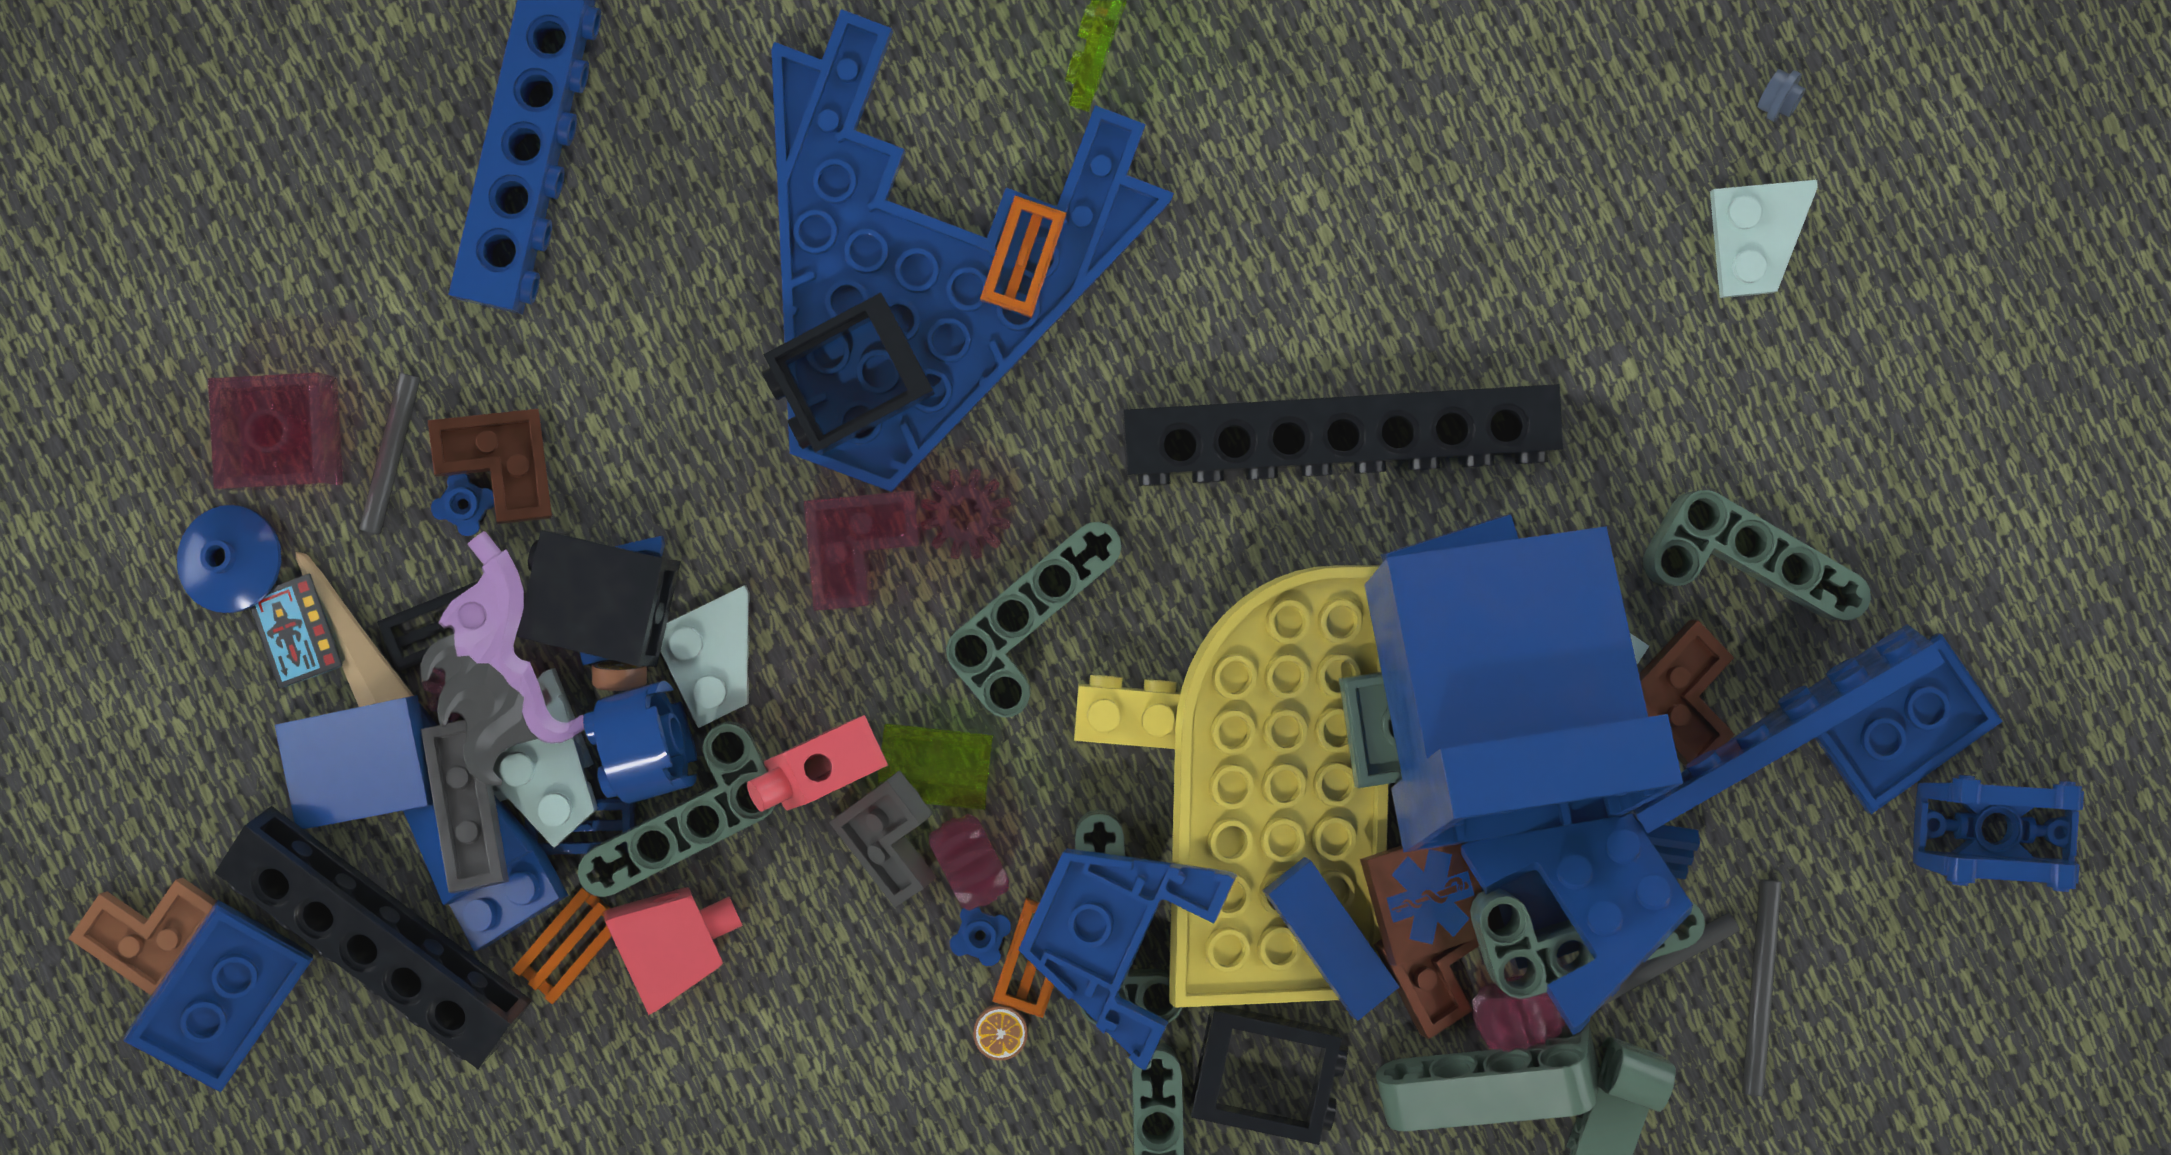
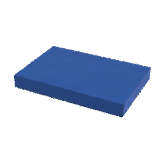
M1936 633L1928 640L1934 643L1946 662L1945 664L1815 738L1865 811L1869 814H1873L2003 722L1941 633Z
M417 695L275 725L294 822L302 829H308L434 804L421 729H424Z
M217 900L124 1035L123 1041L221 1092L311 963L313 954L290 939Z

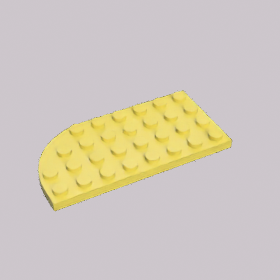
M1380 565L1313 567L1291 572L1259 586L1240 599L1219 619L1199 646L1188 668L1180 693L1175 728L1172 863L1231 871L1237 874V877L1214 924L1171 903L1169 1003L1175 1008L1339 1000L1262 891L1304 857L1313 862L1380 958L1373 944L1381 940L1382 937L1360 859L1387 850L1389 784L1356 788L1354 786L1339 678L1381 672L1365 590L1366 582Z

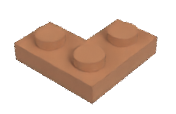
M182 877L173 882L149 919H147L106 891L97 896L68 939L152 995L210 912L216 900Z

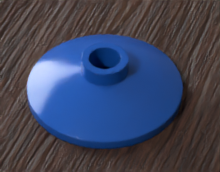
M236 505L215 507L198 516L186 529L177 552V571L186 593L200 606L220 613L241 612L258 604L273 588L281 568V546L274 528L259 513ZM220 548H223L225 560L220 566H216V554Z

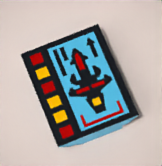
M310 573L273 587L263 600L250 608L278 689L343 666Z

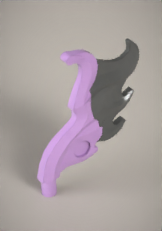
M483 531L467 544L484 566L481 569L483 575L476 585L452 600L443 612L439 624L444 629L452 628L454 634L439 639L429 647L423 656L420 672L422 682H426L429 680L433 669H442L444 671L445 686L439 696L437 707L440 726H446L450 713L462 715L466 721L463 757L469 773L483 784L501 786L502 780L495 774L493 768L497 757L503 751L517 744L536 739L550 744L562 743L572 739L584 730V716H578L567 723L553 719L546 708L531 663L521 660L514 653L513 644L524 609L523 586L506 549L501 551L489 535Z

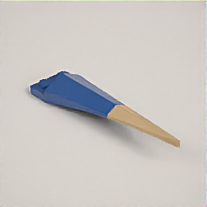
M296 552V560L303 576L311 574L343 665V671L358 706L362 707L414 696L360 626L321 570L307 554ZM419 703L424 728L438 726ZM495 795L509 882L459 893L448 892L434 804L403 811L443 905L449 904L473 951L485 949L569 896L542 846Z

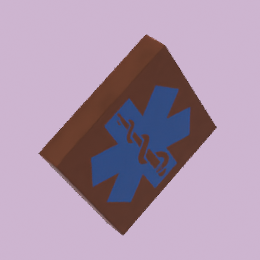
M1466 843L1405 853L1401 845L1360 859L1389 965L1398 966L1477 939L1471 921L1470 909L1473 900L1482 892V889L1461 855V846ZM1488 915V926L1492 929L1491 921Z

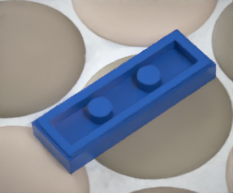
M1304 857L1262 890L1351 1017L1357 1021L1360 1020L1399 988L1395 979L1311 860Z

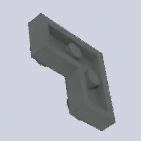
M900 770L829 822L894 907H897L923 890L937 878L925 863L921 854L914 849L905 837L906 834L921 825L933 813Z

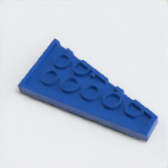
M1907 624L1884 637L1858 656L1837 664L1826 673V677L1811 687L1801 686L1784 695L1778 700L1780 705L1778 709L1745 729L1718 749L1708 751L1687 764V769L1681 772L1683 784L1634 809L1635 814L1648 834L1946 662L1934 643Z

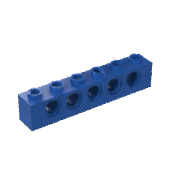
M517 0L448 294L456 299L522 315L525 303L532 305L535 302L540 284V274L533 272L537 251H546L552 233V221L545 219L550 198L558 199L564 182V167L558 166L562 145L570 146L576 131L577 116L570 113L575 92L583 93L588 80L589 62L582 60L587 39L594 41L600 28L601 9L595 7L596 0ZM552 31L565 32V44L561 50L554 54L542 52V41L548 33ZM541 83L552 84L553 96L551 100L542 107H531L529 96L532 89ZM530 135L539 136L541 147L538 154L527 161L519 160L517 147L520 141ZM516 188H526L528 193L526 207L519 213L508 214L505 209V199L508 193ZM512 240L516 248L513 261L507 266L496 267L493 262L494 248L502 241Z

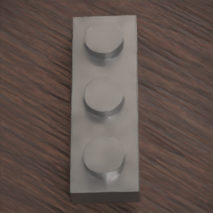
M461 720L447 723L445 727L438 725L421 729L448 892L459 893L509 882L493 786L477 781L469 773L464 763L463 746L466 739V721Z

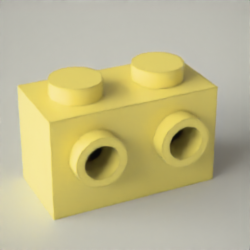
M1090 675V684H1078L1074 741L1175 749L1176 716L1181 693L1176 692L1177 682L1144 679V689L1122 687V677Z

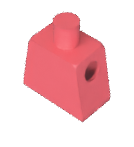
M863 715L765 760L764 766L767 773L748 781L747 789L751 800L759 811L763 812L779 803H782L783 807L788 811L815 801L888 766L866 716Z
M689 887L613 907L603 912L605 923L648 1015L656 1012L718 969L723 964L714 939L743 926L729 896L699 910Z

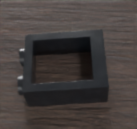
M881 292L763 354L769 368L762 371V375L777 401L786 397L795 414L793 418L787 420L795 438L802 449L811 445L815 453L819 455L935 395ZM871 321L907 391L824 434L788 364Z
M1224 1005L1210 1006L1189 1104L1191 1118L1319 1145L1322 1130L1330 1131L1333 1126L1337 1101L1335 1098L1330 1097L1334 1077L1342 1078L1344 1074L1348 1046L1341 1045L1342 1037L1337 1029ZM1232 1029L1321 1047L1306 1122L1217 1103Z

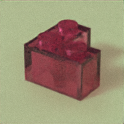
M915 491L804 501L814 611L874 605L869 551L922 546L918 495Z

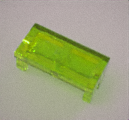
M885 724L881 751L888 766L878 770V785L900 770L908 782L917 790L925 804L985 810L993 735Z

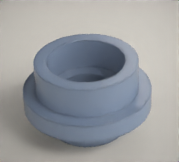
M1778 69L1773 75L1757 108L1768 113L1766 117L1768 120L1776 122L1780 114L1790 118L1806 90V88L1798 85L1802 76L1801 73L1793 70L1789 74Z

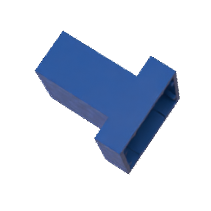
M1607 526L1387 557L1366 582L1365 590L1402 779L1391 787L1404 853L1621 816L1683 784L1668 714L1648 717Z

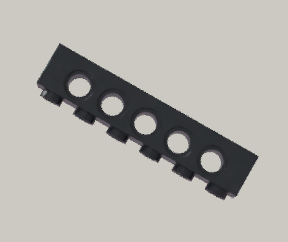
M273 806L244 825L215 871V874L229 883L235 892L252 900L272 915L278 924L292 930L316 948L325 959L339 965L359 980L369 992L379 995L402 1012L412 1024L426 1030L446 1045L456 1057L466 1060L477 1069L498 1049L532 1002L529 997Z

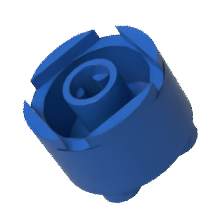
M660 681L601 698L596 702L594 711L584 714L583 725L586 736L592 745H597L602 766L598 768V780L601 790L607 798L618 796L623 802L631 804L691 787L696 783L697 774L688 776V763L697 761V751L682 702L671 704L665 692L674 690L668 682Z

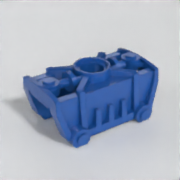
M1959 775V778H1952V783H1918L1914 819L1913 863L1924 869L1945 875L1946 880L1951 881L1953 885L1969 886V883H1975V878L2043 882L2047 883V887L2053 888V891L2069 892V889H2076V883L2078 884L2079 863L2075 861V856L2077 853L2078 810H2083L2084 791H2082V786L2076 785V782L2059 781V784H2053L2052 789L1982 785L1981 780L1975 779V776ZM1928 799L1961 803L1970 813L1957 812L1954 819H1945L1939 812L1928 809L1929 803L1927 802ZM2034 807L2065 810V816L2050 818L2043 825H2037L2035 818L2023 815ZM1999 813L2007 822V832L2000 841L1989 843L1982 835V823L1990 814ZM1945 831H1954V838L1966 840L1952 852L1925 851L1926 840L1938 838ZM2036 837H2043L2048 843L2063 848L2062 859L2033 857L2019 843L2031 844L2035 841Z

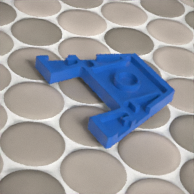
M1633 814L1473 841L1461 846L1462 857L1486 895L1533 870L1538 871L1595 959L1547 984V994L1573 1035L1580 1032L1590 1022L1591 1016L1610 996L1613 997L1620 990V985L1642 962L1645 963L1692 912V902Z
M1067 848L1062 852L1018 950L1068 999H1074L1097 1022L1096 1027L1102 1033L1107 1032L1130 1054L1128 1058L1137 1067L1146 1070L1169 1021L1121 998L1119 995L1121 986L1161 900H1167L1214 924L1235 882L1237 874L1226 870Z

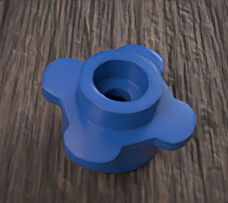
M467 474L450 475L447 478V489L441 498L435 499L432 502L431 512L436 519H446L456 525L461 535H475L480 530V521L486 515L487 510L495 506L493 491L489 488L481 489L479 486L471 483ZM461 499H466L468 501V507L466 509H461L459 507V502Z
M970 904L965 906L960 912L962 923L958 934L953 935L950 939V948L957 956L968 954L979 958L984 966H993L1001 958L999 947L1003 937L1010 933L1011 923L1005 915L1000 914L994 917L989 913L982 912L978 905ZM982 930L985 932L986 937L983 940H978L975 937V933Z

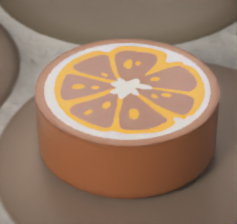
M608 660L592 664V685L597 689L629 691L647 684V666H635Z
M995 1004L984 1009L977 1017L973 1032L974 1041L979 1051L986 1057L993 1060H1007L1019 1054L1025 1046L1028 1028L1026 1020L1019 1010Z

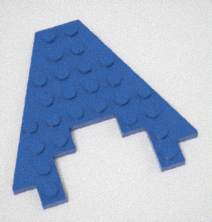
M841 9L822 60L776 42L773 43L771 49L784 342L792 340L881 292L935 395L822 455L815 453L811 445L802 449L788 424L789 453L893 493L1168 207L1174 193L1127 175L1146 124L1095 105L1057 206L1006 188L989 234L985 238L888 201L906 153L905 149L856 130L893 31L890 27ZM1015 195L1067 213L1032 318L980 301ZM1025 211L1021 213L995 290L996 293L1002 295L1006 293L1032 216L1031 213ZM1042 219L1016 296L1017 300L1023 302L1026 300L1052 220ZM871 321L788 364L824 434L907 391ZM787 401L789 420L793 418L795 414L789 402Z

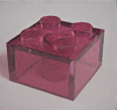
M318 372L208 378L214 489L247 491L343 485L337 377Z

